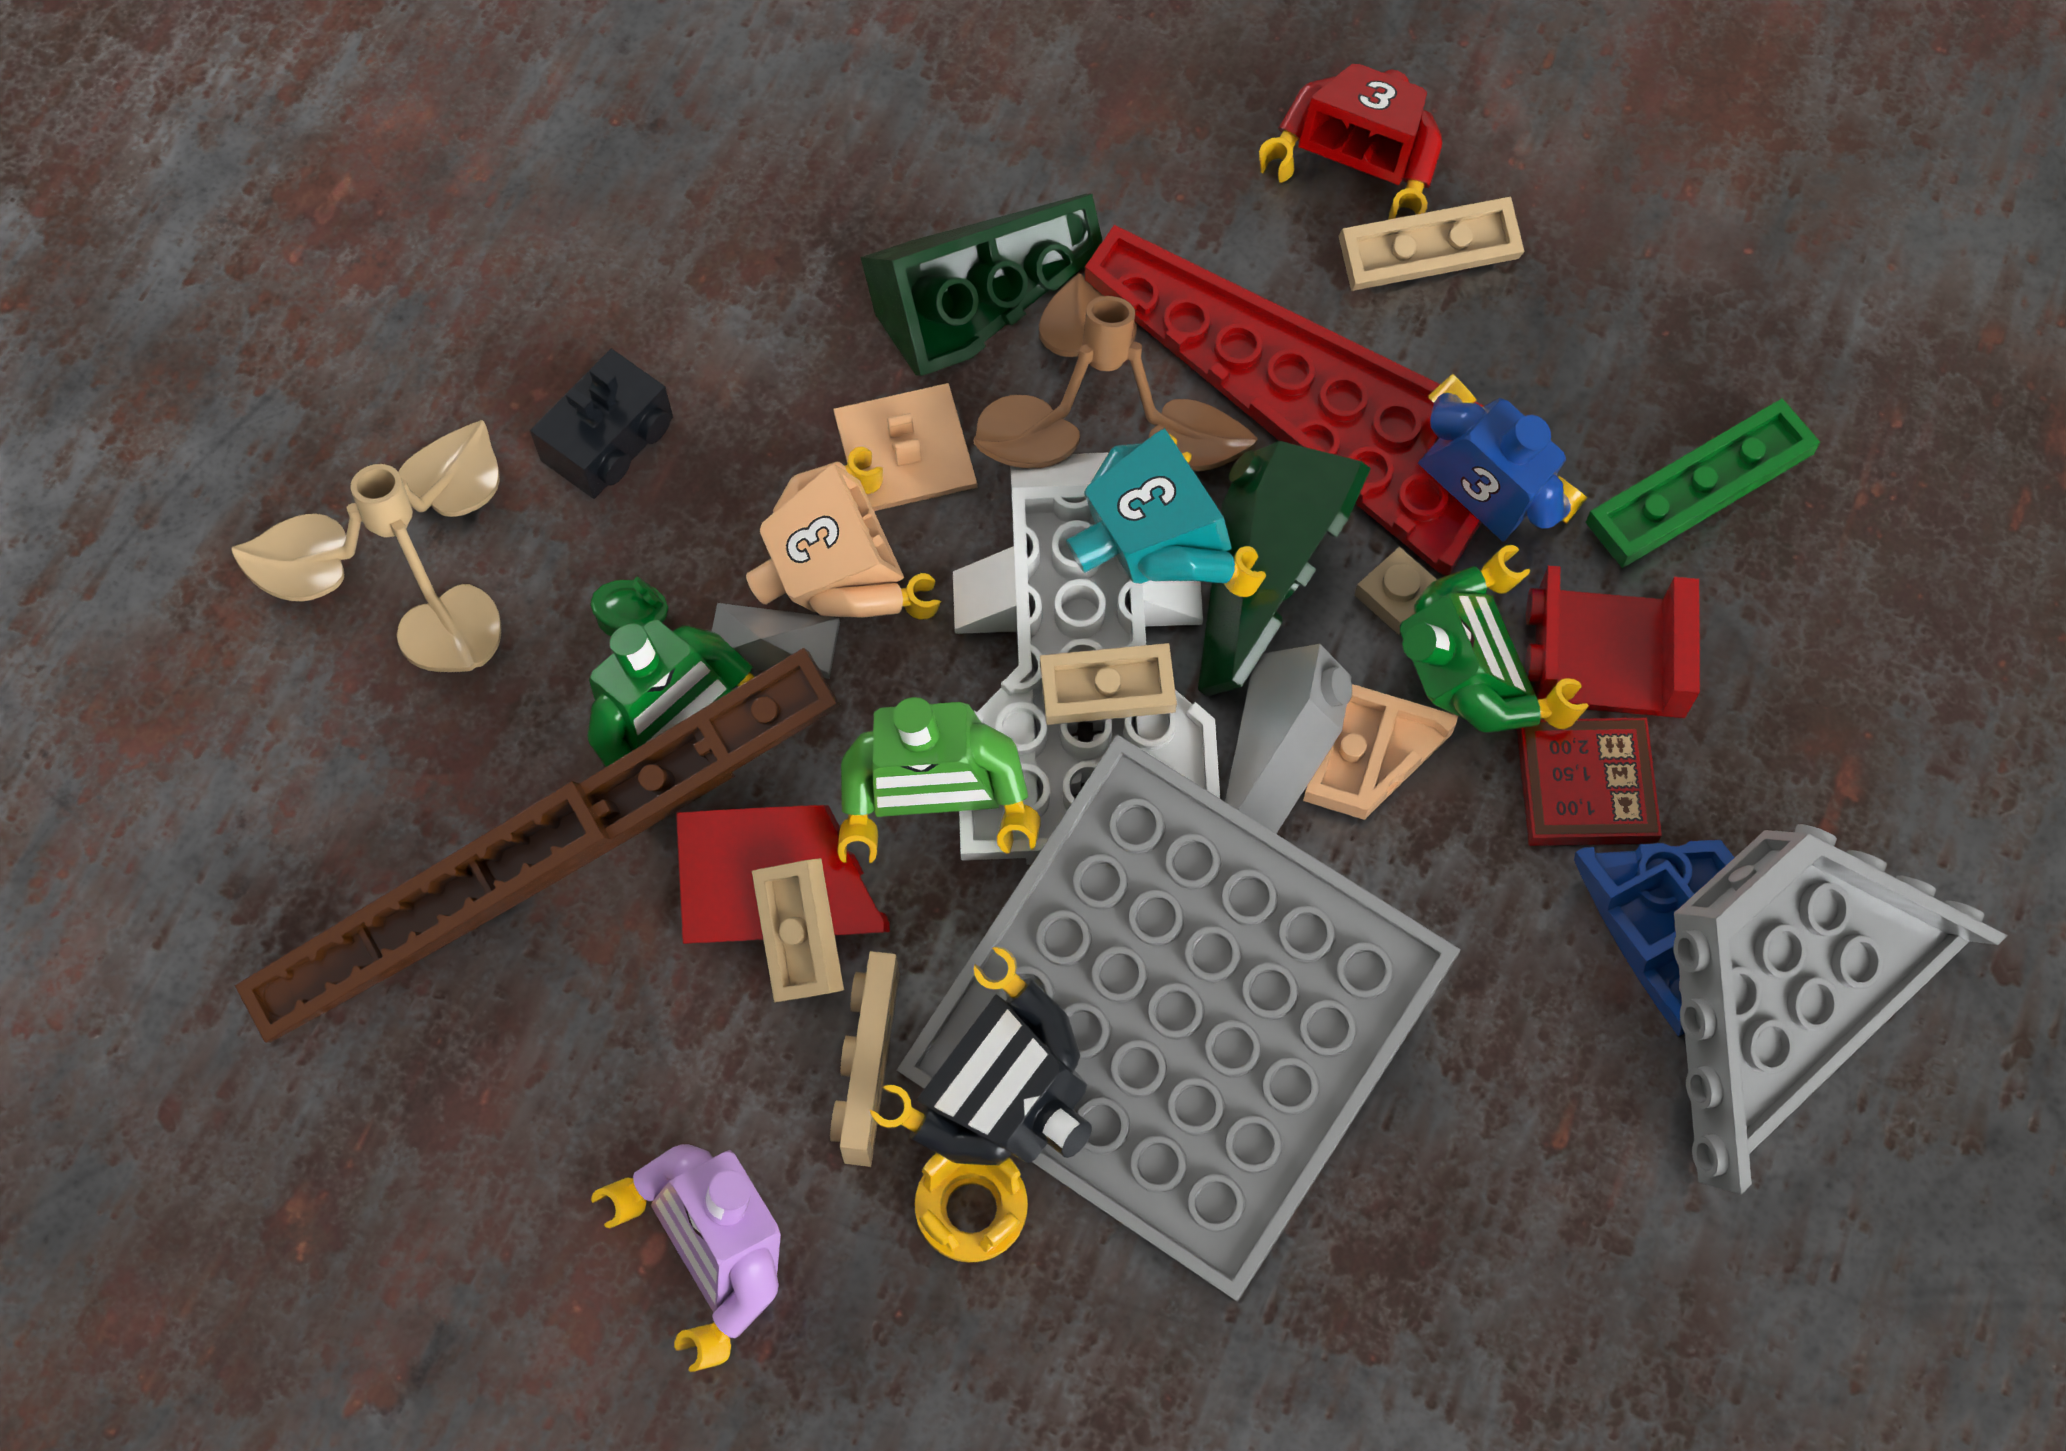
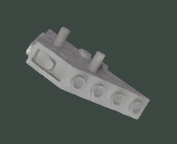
M1797 824L1794 832L1764 830L1674 912L1676 931L1674 955L1679 965V991L1682 997L1680 1022L1686 1041L1688 1063L1686 1089L1692 1107L1694 1129L1692 1155L1697 1167L1698 1182L1742 1194L1752 1184L1749 1154L1968 942L1999 945L2008 935L1983 923L1985 914L1982 911L1963 903L1948 900L1942 902L1934 898L1936 888L1932 885L1911 877L1896 876L1895 878L1885 873L1887 863L1867 853L1854 850L1844 852L1834 847L1837 838L1827 831L1804 824Z

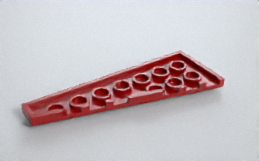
M1113 225L1086 264L1085 281L1104 296L1119 297L1128 301L1135 309L1134 321L1279 441L1362 461L1370 467L1371 470L1355 504L1437 572L1445 576L1450 575L1481 521L1418 464L1419 460L1439 439L1430 427V417L1434 403L1428 395L1440 384L1127 230ZM1476 401L1474 402V403L1480 405L1481 407L1484 406V405H1482V404H1480V403H1478V402H1476Z

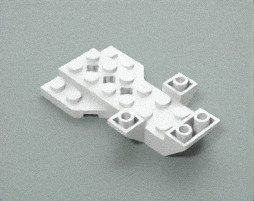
M1108 453L1071 454L1062 462L1044 468L1029 469L1010 466L1014 546L953 571L955 634L1017 632L1018 667L1001 683V688L978 712L975 710L974 712L982 723L1007 735L1017 746L1028 792V798L1023 800V803L1036 810L1041 818V827L1034 850L1030 849L1029 838L1025 833L1013 830L1011 852L1006 854L997 844V835L1005 812L1004 805H1000V808L959 811L961 860L1026 858V864H1032L1075 798L1072 795L1080 792L1081 783H1085L1117 734L1220 798L1215 718L1196 702L1194 704L1189 702L1177 690H1175L1177 701L1175 713L1085 721L1093 723V731H1102V733L1094 735L1091 742L1078 741V736L1070 735L1077 732L1079 722L1046 725L1040 655L1146 645L1145 627L1202 625L1203 623L1200 581L1150 580L1138 584L1131 581L1116 556L1086 573L1081 570L1073 557L1066 540L1095 524L1084 491L1091 483Z

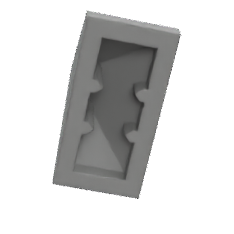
M717 603L712 632L720 635L753 666L752 669L766 671L800 649L805 648L811 654L824 678L830 679L840 620L836 617Z

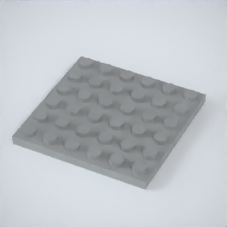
M1117 734L910 1048L897 1071L925 1089L993 997L997 994L1006 1001L1009 995L1002 988L995 990L985 988L977 981L973 968L976 964L988 978L1001 980L1008 973V964L992 947H1004L1009 950L1016 959V974L1022 980L1031 978L1069 1017L1080 1052V1059L1075 1071L1087 1084L1085 1094L1073 1110L1092 1126V1132L1087 1143L1074 1156L1069 1158L1063 1157L1047 1144L1032 1163L1235 1301H1238L1456 960L1461 949Z

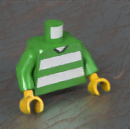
M911 697L904 699L896 707H884L874 711L873 731L860 734L844 754L841 763L842 812L848 814V819L844 820L839 830L838 856L840 860L846 863L847 844L853 841H861L869 846V863L876 859L878 829L873 820L868 818V814L874 812V810L876 817L997 809L1000 808V805H1004L1005 812L997 835L998 846L1004 853L1009 854L1013 844V830H1019L1027 835L1030 849L1034 850L1041 827V818L1036 810L1023 803V800L1028 798V792L1017 746L1007 735L982 723L970 705L962 702L929 704L922 698Z

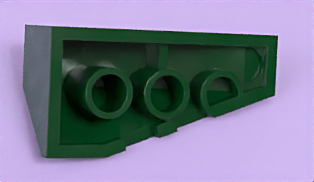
M1083 194L911 240L860 258L876 317L916 376H924L973 358L986 347L984 342L1005 325L1012 326L1026 315L1024 310L1047 291L1057 290L1083 269L1103 240L1093 194Z
M1283 441L1275 442L1256 451L1249 450L1236 461L1229 474V480L1232 484L1221 507V514L1224 517L1231 544V549L1227 552L1234 556L1241 547H1253L1257 552L1258 559L1250 570L1256 572L1263 571L1266 577L1258 590L1249 597H1239L1231 593L1224 583L1211 584L1198 690L1201 693L1211 696L1243 686L1282 624V616L1277 612L1278 607L1295 592L1299 585L1306 587L1316 571V568L1308 563L1311 555L1325 533L1332 537H1337L1348 521L1371 470L1365 463Z

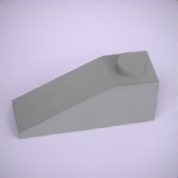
M1321 644L1264 653L1251 672L1225 802L1276 834L1342 732L1346 706L1352 696V676Z

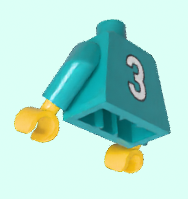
M1165 428L1155 433L1144 443L1114 446L1084 491L1095 524L1066 540L1081 570L1086 573L1116 556L1133 583L1142 584L1150 580L1224 583L1231 593L1239 597L1252 596L1266 577L1263 571L1256 572L1250 570L1258 559L1257 552L1250 546L1241 547L1234 556L1227 552L1231 549V544L1224 517L1190 467L1189 462L1192 454L1190 452L1181 453L1176 446V438L1168 434Z

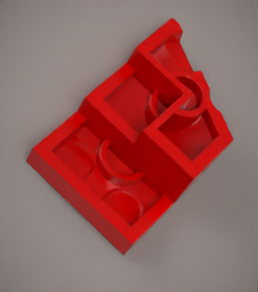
M829 805L676 813L683 944L763 940L752 871L821 858L834 935L890 932V922L886 914L877 910L860 877L864 872L855 855L847 849L846 863H843L838 856L840 826Z

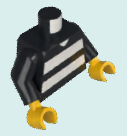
M992 947L1008 964L1006 977L1001 980H992L976 964L973 968L974 975L977 981L985 988L993 990L1002 988L1009 995L1006 1001L997 994L993 997L916 1099L927 1108H924L921 1112L911 1107V1099L905 1090L899 1086L885 1085L882 1089L896 1094L903 1101V1113L895 1120L884 1119L871 1109L870 1114L873 1120L882 1127L896 1128L902 1125L911 1130L909 1137L912 1140L957 1164L998 1166L1011 1155L1026 1163H1030L1038 1157L1047 1144L1063 1157H1072L1087 1143L1092 1132V1126L1073 1110L1085 1094L1087 1084L1075 1071L1080 1059V1052L1069 1017L1031 978L1022 980L1016 974V959L1009 950L1004 947Z

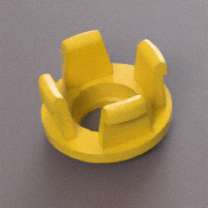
M937 1153L928 1160L922 1169L924 1175L919 1182L915 1195L916 1219L926 1241L940 1254L961 1262L985 1261L1006 1251L1019 1237L1026 1221L1028 1209L1025 1185L1020 1177L1021 1173L1013 1160L1009 1157L998 1166L957 1164ZM969 1184L980 1185L989 1190L995 1198L997 1206L996 1215L991 1224L982 1231L974 1233L960 1231L953 1226L946 1210L948 1199L952 1193L961 1186Z

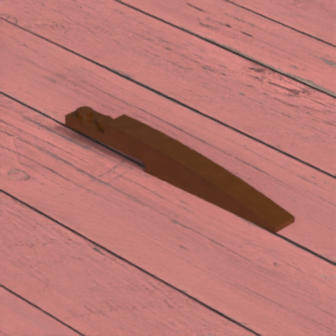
M802 648L581 783L569 782L234 986L264 1042L271 1043L490 921L735 777L733 771L841 706L809 651Z

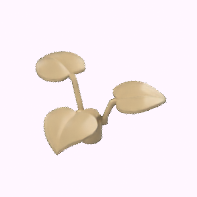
M480 420L439 438L411 456L402 465L399 472L392 466L385 464H374L361 469L351 481V492L356 503H351L347 506V512L350 517L347 534L336 520L326 515L305 514L296 516L274 525L251 541L233 546L232 553L244 574L256 586L272 596L288 601L314 600L325 596L341 585L344 579V568L341 560L354 556L360 525L363 522L369 531L381 537H397L418 585L428 602L427 604L418 605L410 609L399 623L397 640L403 655L415 666L434 672H465L483 666L492 658L498 649L501 639V620L495 603L483 590L470 584L457 585L438 597L406 528L412 518V507L418 512H424L432 506L437 513L443 516H461L481 508L494 496L500 482V474L486 424L483 420Z

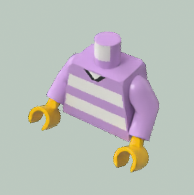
M681 1144L669 1149L634 1172L633 1178L627 1177L595 1190L591 1201L595 1203L610 1197L614 1202L616 1209L615 1217L604 1223L606 1228L615 1227L640 1216L645 1211L646 1200L653 1201L651 1204L652 1209L713 1311V1323L682 1330L677 1334L674 1341L676 1351L697 1347V1359L688 1369L689 1372H694L721 1365L727 1361L731 1350L730 1338L739 1337L777 1295L779 1287L777 1270L781 1234L777 1223L736 1155L731 1150L712 1157L709 1151L693 1145Z

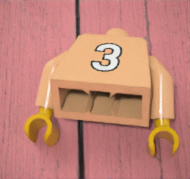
M856 447L848 456V464L845 466L840 462H834L796 474L790 479L773 509V514L763 521L760 527V534L771 559L746 574L751 591L761 603L767 605L787 593L793 602L813 612H817L821 616L865 618L898 614L901 612L902 607H905L907 613L916 619H928L937 613L940 600L921 601L914 595L918 591L925 592L934 588L936 581L932 576L926 573L917 574L909 580L907 588H900L896 583L904 578L903 573L866 495L877 491L883 482L882 467H875L868 471L862 470L872 464V452L868 448Z

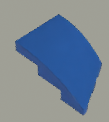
M1721 840L1689 841L1681 846H1669L1664 843L1640 844L1636 851L1595 853L1594 847H1584L1576 851L1574 857L1575 864L1616 944L1659 1011L1677 1036H1681L1684 1034L1680 1022L1682 997L1679 991V965L1674 955V940L1676 937L1674 912L1735 857Z

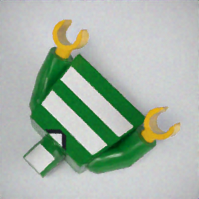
M1506 545L1484 564L1482 570L1472 566L1440 578L1427 586L1414 605L1415 614L1400 624L1403 649L1407 657L1412 659L1426 695L1431 702L1467 720L1475 729L1481 732L1488 733L1537 726L1541 718H1544L1546 722L1555 728L1567 729L1589 707L1587 703L1576 705L1568 702L1582 687L1581 683L1575 679H1562L1545 699L1537 700L1493 596L1486 594L1487 587L1499 594L1507 593L1530 573V569H1525L1521 573H1515L1506 567L1505 562L1519 551V548L1514 545Z
M659 620L649 621L644 627L638 624L624 625L611 636L610 648L613 654L595 668L589 678L595 699L591 707L587 734L589 744L603 765L607 767L733 691L734 687H739L754 678L755 676L750 673L753 666L720 635L712 631L683 625L672 631Z

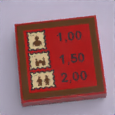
M1647 718L1578 719L1567 729L1555 728L1544 719H1541L1537 726L1517 728L1529 846L1658 843L1662 832Z

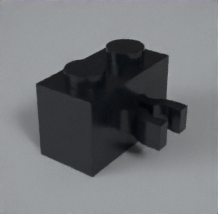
M611 348L530 430L540 460L595 499L608 485H615L624 477L631 461L647 444H653L661 439L670 425L673 414L666 387Z

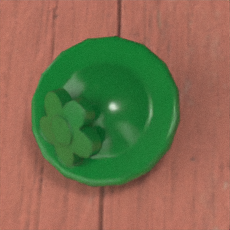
M638 576L634 580H616L601 585L593 593L590 603L599 628L609 636H612L617 629L627 624H638L644 627L649 621L659 620L663 622L666 620L669 609L665 597L656 588L650 586Z

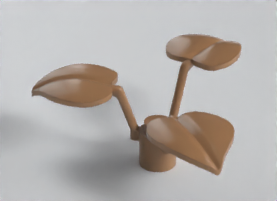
M1078 273L1051 299L1039 323V337L1046 348L1060 356H1078V361L1061 404L1053 410L1047 402L1034 396L1009 395L992 402L982 411L978 418L974 445L988 457L1018 468H1044L1062 462L1076 450L1080 442V431L1076 426L1064 420V418L1070 413L1088 364L1100 371H1114L1120 368L1126 360H1130L1146 419L1149 423L1155 425L1150 431L1149 438L1165 428L1168 434L1176 438V446L1181 453L1190 452L1192 454L1189 465L1193 471L1218 468L1241 457L1245 452L1255 448L1258 438L1248 428L1229 415L1199 401L1174 399L1164 405L1162 413L1158 412L1153 403L1141 360L1142 345L1134 342L1137 333V325L1134 321V307L1122 298L1102 295L1085 281V277L1082 274Z

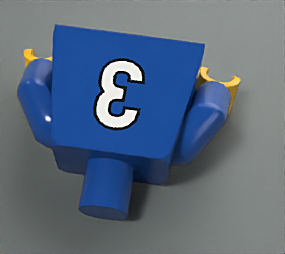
M1454 374L1450 375L1428 395L1434 403L1430 417V427L1439 439L1419 460L1418 464L1502 542L1513 533L1526 516H1528L1529 521L1533 525L1541 529H1548L1554 527L1560 521L1567 524L1588 497L1562 477L1556 476L1565 463L1566 457L1564 452L1551 441L1549 425L1539 416H1524L1508 400L1502 398L1481 407L1474 403L1477 399Z

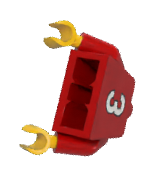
M1351 64L1336 77L1313 81L1300 89L1278 127L1279 131L1282 132L1280 137L1268 139L1261 145L1259 150L1261 173H1264L1270 161L1282 159L1283 161L1278 169V180L1281 183L1287 181L1294 172L1293 147L1296 142H1299V148L1396 185H1400L1403 180L1407 185L1393 199L1389 211L1388 220L1395 219L1398 209L1403 207L1412 209L1415 214L1426 213L1428 202L1422 192L1424 188H1429L1431 185L1443 139L1434 116L1423 109L1427 96V91L1423 87L1409 83L1405 74L1398 70L1391 69L1380 72L1361 64Z

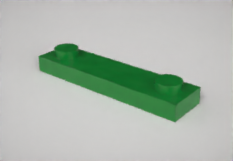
M1781 398L1592 509L1585 523L1618 564L1624 568L1814 455L1820 441L1784 399Z

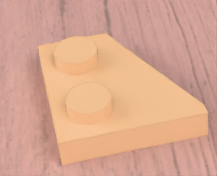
M1352 684V696L1346 706L1342 732L1308 783L1303 801L1365 820L1453 734L1458 716Z

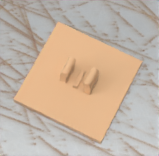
M949 383L833 409L847 464L848 456L853 449L865 447L872 452V464L862 470L868 471L879 466L883 468L881 487L874 493L866 494L874 511L978 488Z

